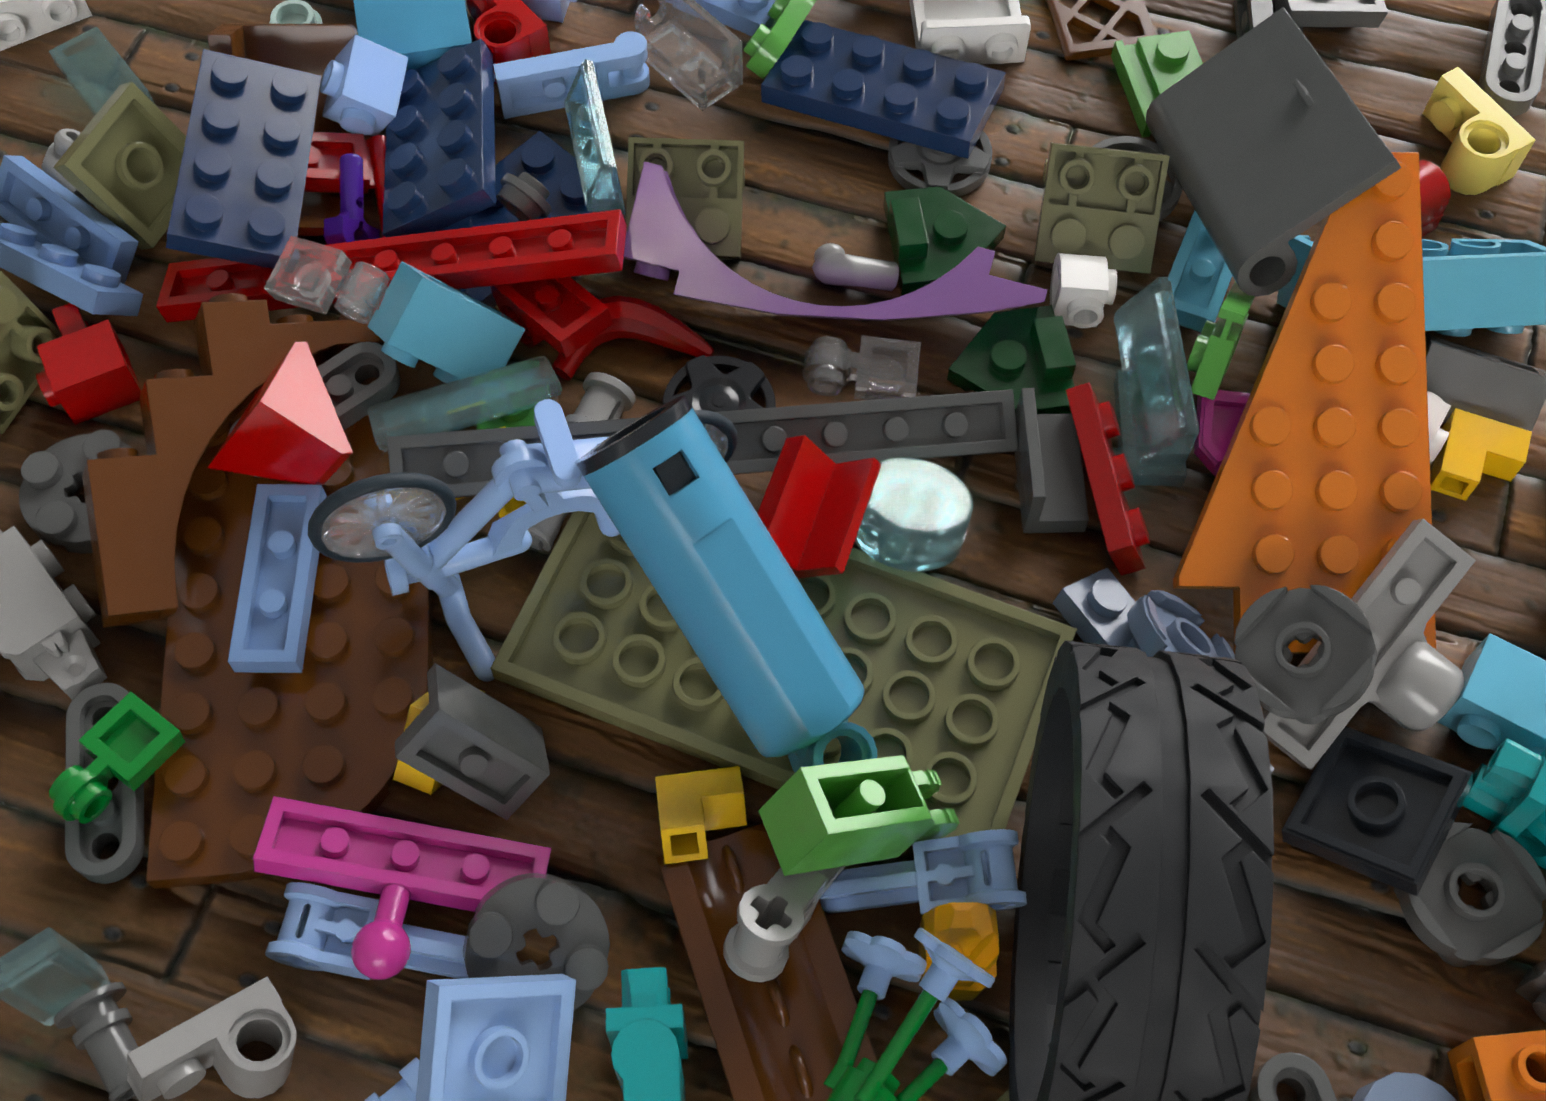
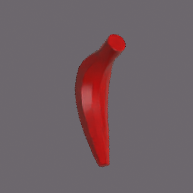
M617 295L600 299L609 308L613 325L569 357L565 358L559 354L551 369L561 378L571 380L581 363L595 347L604 342L620 338L648 341L695 357L702 355L706 357L713 356L714 348L686 324L660 307L638 298Z

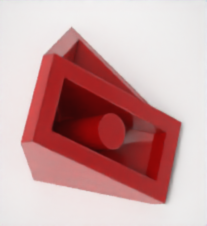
M295 342L281 359L207 468L304 485H324L350 457L353 451L307 342Z

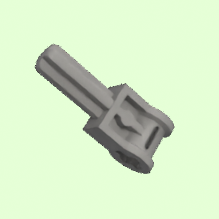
M845 866L784 876L780 868L767 884L754 886L745 892L737 908L738 924L730 929L723 944V956L728 967L736 975L753 982L773 980L781 974L789 958V945L809 922L818 900Z

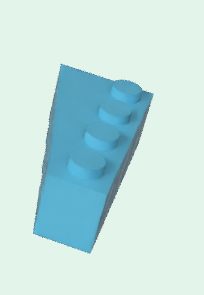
M1298 235L1288 242L1296 255L1298 263L1296 272L1290 282L1278 290L1277 303L1285 308L1288 305L1313 245V241H1310L1308 235ZM1452 238L1450 250H1448L1449 246L1445 243L1422 239L1425 331H1435L1446 336L1466 337L1471 335L1474 328H1487L1488 330L1504 334H1519L1523 332L1524 326L1546 325L1545 246L1529 240Z

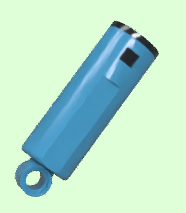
M677 397L654 409L581 456L575 464L758 752L764 757L788 755L794 772L800 767L823 765V753L826 745L834 738H837L841 745V756L838 763L877 758V747L873 737L864 727L848 721V718L862 702L865 690L863 684L686 397Z

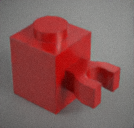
M71 303L52 309L62 337L37 346L45 370L36 373V379L48 404L51 407L61 404L73 423L77 425L139 401L142 388L130 357L109 320L90 326L87 321H84L80 308Z

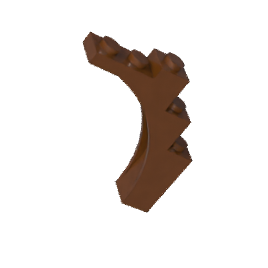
M228 293L214 296L209 302L201 303L194 321L202 376H194V372L189 369L164 370L156 373L154 379H146L139 400L147 455L139 456L138 450L134 448H113L97 453V459L86 461L82 479L103 628L167 620L169 616H174L179 608L175 575L177 526L185 492L202 455L220 431L243 408L251 403L267 377L295 342H307L317 366L357 343L375 342L384 345L385 342L367 327L373 316L372 313L351 312L343 314L333 321H314L310 315L295 314L281 317L276 320V323H270L267 300H248L247 296L243 294Z

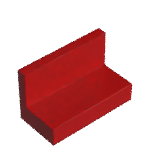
M806 435L786 438L757 514L797 579L844 573L882 465L875 457L836 464Z

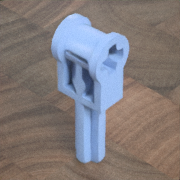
M1007 829L984 830L954 837L918 841L913 843L914 860L843 869L820 897L822 908L825 912L832 914L919 902L920 914L923 915L936 906L952 902L983 903L996 911L1027 905L1026 892L1018 890L1012 849L1019 843L1018 833L1015 830Z
M288 883L284 897L289 900L282 926L277 941L268 943L265 955L276 962L300 969L325 971L370 980V978L364 976L355 967L351 956V947L358 931L366 924L374 921L379 900L338 892L310 883ZM403 924L402 928L407 933L411 944L410 957L404 968L457 979L469 978L463 957L465 936Z

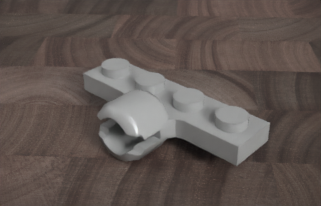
M1425 519L1413 520L1351 598L1368 619L1378 654L1374 676L1367 690L1356 703L1345 711L1329 716L1321 723L1313 725L1302 724L1296 719L1282 718L1264 709L1262 711L1265 722L1263 732L1267 739L1301 767L1311 770L1359 708L1367 702L1376 705L1405 729L1426 730L1438 722L1452 708L1464 688V676L1461 669L1427 643L1423 632L1427 622L1476 560ZM1317 641L1298 667L1303 664L1312 666L1320 660L1317 654V649L1321 644L1320 641Z

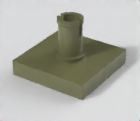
M133 82L119 85L53 168L110 221L138 240V247L141 250L154 248L169 227L186 136Z

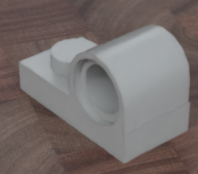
M265 977L127 1053V1081L139 1101H151L160 1095H163L164 1099H172L197 1085L206 1075L205 1070L214 1066L223 1083L234 1094L244 1098L265 1097L278 1090L285 1083L290 1073L296 1043V1029L293 1020L282 1004V999L268 977ZM262 1041L270 1044L277 1053L265 1061H251L244 1058L238 1050L250 1042Z

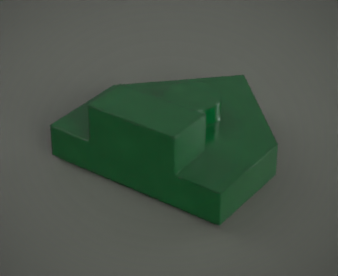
M940 186L884 192L883 206L894 261L899 267L898 281L901 296L914 292L937 280L955 268L977 247L994 250L1004 238L1006 225Z
M1052 305L994 312L949 367L947 380L966 392L970 389L975 392L1013 389L1015 413L1021 389L1034 388L1037 414H1072L1066 389L1075 387L1073 375L1076 362L1063 316H1055Z

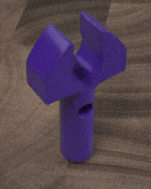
M349 153L340 157V214L337 217L324 219V238L327 244L380 238V230L367 224L364 219L363 159L357 154Z

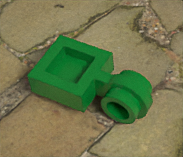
M130 691L78 740L83 750L95 760L86 768H83L81 765L71 766L56 778L49 790V797L54 801V811L66 821L77 820L81 824L93 821L107 808L112 799L113 793L107 787L108 781L115 776L131 790L135 791L185 743L181 731Z

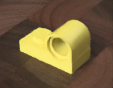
M1459 67L1441 75L1422 113L1433 123L1436 129L1441 131L1452 142L1440 169L1446 175L1450 188L1464 195L1483 193L1513 178L1535 142V139Z

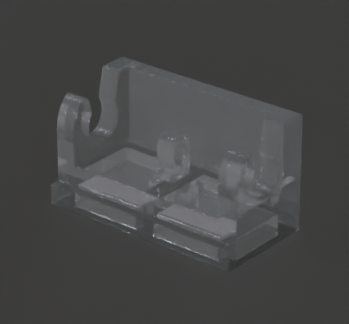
M657 0L659 2V9L652 18H650L651 13L649 9L643 4L638 6L635 13V30L647 40L648 58L646 62L701 111L743 84L742 40L695 0Z

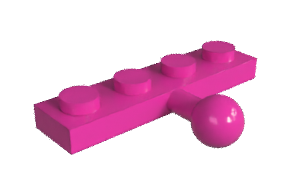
M273 796L253 862L254 872L380 894L374 921L366 924L356 934L352 942L351 956L355 967L364 976L371 979L384 980L402 971L410 957V940L402 928L409 900L475 912L481 899L492 888L503 881L527 873L546 874L551 848Z

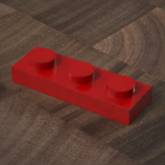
M1090 382L1066 389L1108 553L1121 576L1146 569L1140 546L1150 544V538L1140 508L1137 507L1130 510L1125 491L1135 489V483L1125 453L1115 455L1111 438L1120 436L1121 433L1110 400L1099 403Z

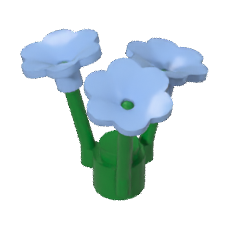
M921 927L918 928L914 937L923 944L932 961L931 966L921 981V975L925 972L927 966L926 960L921 956L906 951L902 944L884 936L871 937L859 931H849L841 951L847 957L864 966L857 986V990L862 994L837 1063L823 1083L832 1091L826 1101H917L945 1073L952 1076L968 1059L973 1061L986 1074L995 1076L1007 1064L1005 1054L992 1041V1035L984 1023L975 1015L966 1013L956 1001L948 997L958 980L978 982L991 988L995 978L959 951L941 942L937 937ZM896 977L908 982L920 981L919 986L923 988V991L877 1063L863 1057L856 1068L853 1067L876 1001L885 998L891 978ZM939 999L942 1002L933 1011L934 1017L948 1037L931 1053L933 1061L895 1097L894 1094L901 1083L891 1072Z

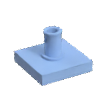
M564 974L427 980L416 1101H566L576 979Z

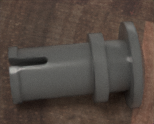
M123 982L99 986L82 994L60 1010L53 1019L58 1029L71 1026L76 1028L77 1032L73 1035L72 1040L77 1050H87L109 1093L110 1101H126L136 1096L127 1081V1053L138 1048L128 1028L133 1018L127 1008L119 1009L116 1004L127 992Z

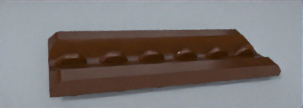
M761 823L731 835L708 841V859L665 864L664 855L656 857L732 1100L826 1101L832 1091L823 1083L837 1063L856 1011L857 1003L820 900H818L809 922L789 945V958L782 973L773 980L765 982L748 981L736 975L728 967L723 956V944L730 929L738 924L737 908L744 893L754 886L767 884L781 868L764 824ZM867 1031L853 1065L855 1068L863 1057L877 1063Z

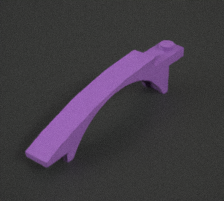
M645 161L628 231L626 232L624 259L636 262L634 273L668 281L670 271L678 272L674 295L678 297L778 316L893 321L983 314L1045 302L1047 289L989 275L995 251L977 247L955 268L937 280L914 292L891 300L855 306H826L795 301L752 284L721 262L701 241L688 222L676 198L668 172L664 171L661 165Z

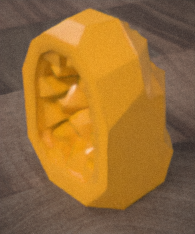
M952 902L936 906L923 914L920 923L921 928L937 937L941 942L953 947L974 964L996 978L997 959L999 956V933L995 909L987 904L978 902ZM919 941V956L927 962L925 972L921 975L922 980L932 961L927 950ZM958 980L948 997L954 1001L973 1000L986 986L978 982Z

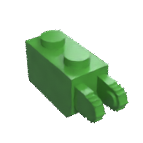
M904 755L800 767L758 810L784 876L898 858L914 842L945 837L954 830H957L956 828L960 824L954 809H928L925 800L939 791L942 785L940 778L934 769L911 771Z

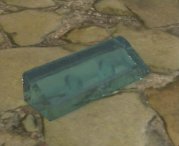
M585 59L581 63L564 101L587 211L591 212L621 209L625 218L626 211L594 64L593 61Z
M1158 277L1123 304L1115 312L1113 318L1137 458L1139 463L1144 466L1184 464L1200 431L1171 281H1168V277Z
M539 356L380 402L368 407L367 412L376 445L379 450L386 452L388 451L387 437L454 432L535 408L536 404L544 399L557 401L562 388L549 360L545 356Z

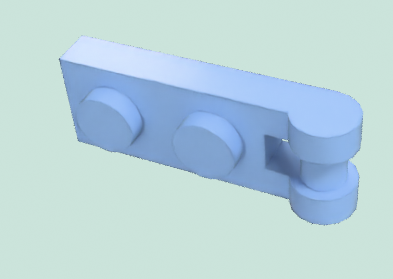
M628 31L617 36L613 43L493 64L504 119L644 92L650 85L649 67L645 63L648 58L647 40L638 32Z

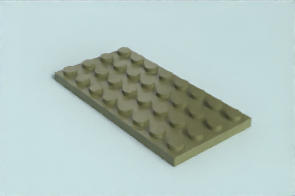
M584 511L572 512L490 668L494 679L719 767L739 766L742 776L779 790L795 773L788 755L764 757L758 752L620 534L614 537L604 535L599 529L594 513ZM853 547L843 574L798 578L864 686L862 702L848 718V721L864 727L873 737L877 747V758L904 755L911 771L934 769L937 772L942 785L938 792L925 800L929 810L954 809L960 822L956 828L957 830L942 838L977 831L1005 829L1035 747L1041 708L1055 656L1057 657L1058 650L1065 640L1073 641L1077 628ZM837 738L832 739L826 745L823 753L824 764L838 763L841 756V745Z

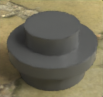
M522 172L517 177L506 173L500 180L503 187L497 193L496 198L505 209L519 220L547 218L552 212L550 204L546 201L550 195L549 191L530 174Z

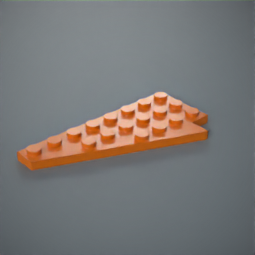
M1391 152L1401 166L1399 170L1323 219L1173 578V589H1233L1234 641L1240 619L1247 609L1266 593L1283 587H1287L1289 591L1297 588L1311 589L1310 585H1321L1333 588L1351 599L1413 520L1425 519L1432 525L1419 152ZM1435 613L1427 622L1423 632L1427 643L1434 649H1436ZM1312 638L1310 642L1302 644L1295 639L1288 645V648L1292 654H1308L1318 640Z

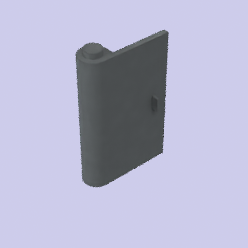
M1284 7L1162 92L1151 102L1146 112V124L1163 155L1170 156L1169 166L1239 288L1247 295L1257 297L1270 295L1283 288L1294 276L1298 263L1296 255L1288 242L1401 168L1391 151Z

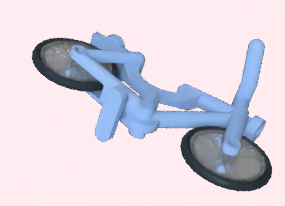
M551 399L539 401L534 408V422L541 443L526 444L525 441L520 439L504 443L499 449L501 457L491 467L493 478L456 516L457 505L454 493L444 482L429 475L395 472L361 479L340 488L326 497L315 508L308 521V537L313 547L323 555L338 561L352 563L384 560L392 596L409 592V584L421 582L427 589L433 590L439 596L447 625L474 674L479 680L485 682L494 679L490 668L495 660V656L470 613L459 573L527 551L532 544V536L528 529L546 518L561 513L576 511L594 513L599 529L604 535L614 537L620 534L575 464L581 456L609 437L573 440L562 407L558 402ZM694 410L727 463L733 456L737 446V430L729 419L719 413L708 410ZM513 497L518 501L526 502L522 507L493 522L487 537L469 542Z

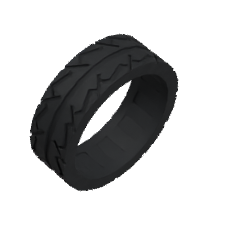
M1067 640L1059 648L1047 681L1040 713L1022 834L1017 886L1018 890L1026 892L1027 905L1015 908L1009 1016L1010 1101H1247L1260 1036L1259 1022L1261 1010L1263 1011L1271 945L1274 830L1273 789L1268 741L1263 732L1265 722L1256 685L1246 666L1242 665V662L1227 657H1209V655L1161 650L1153 657H1147L1145 652L1133 647L1080 643Z

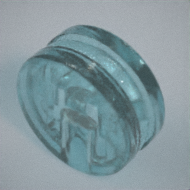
M905 457L879 461L882 465L855 543L875 561L898 570L925 572L939 569L951 563L962 550L966 529L969 526L973 513V499L966 485L951 471L929 461Z

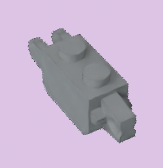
M14 526L5 532H2L0 529V654L5 659L12 661L25 680L45 681L50 678L73 700L82 690L99 684L107 678L94 650L101 642L87 624L88 621L97 615L74 584L62 590L55 577L65 570L42 540L30 546Z

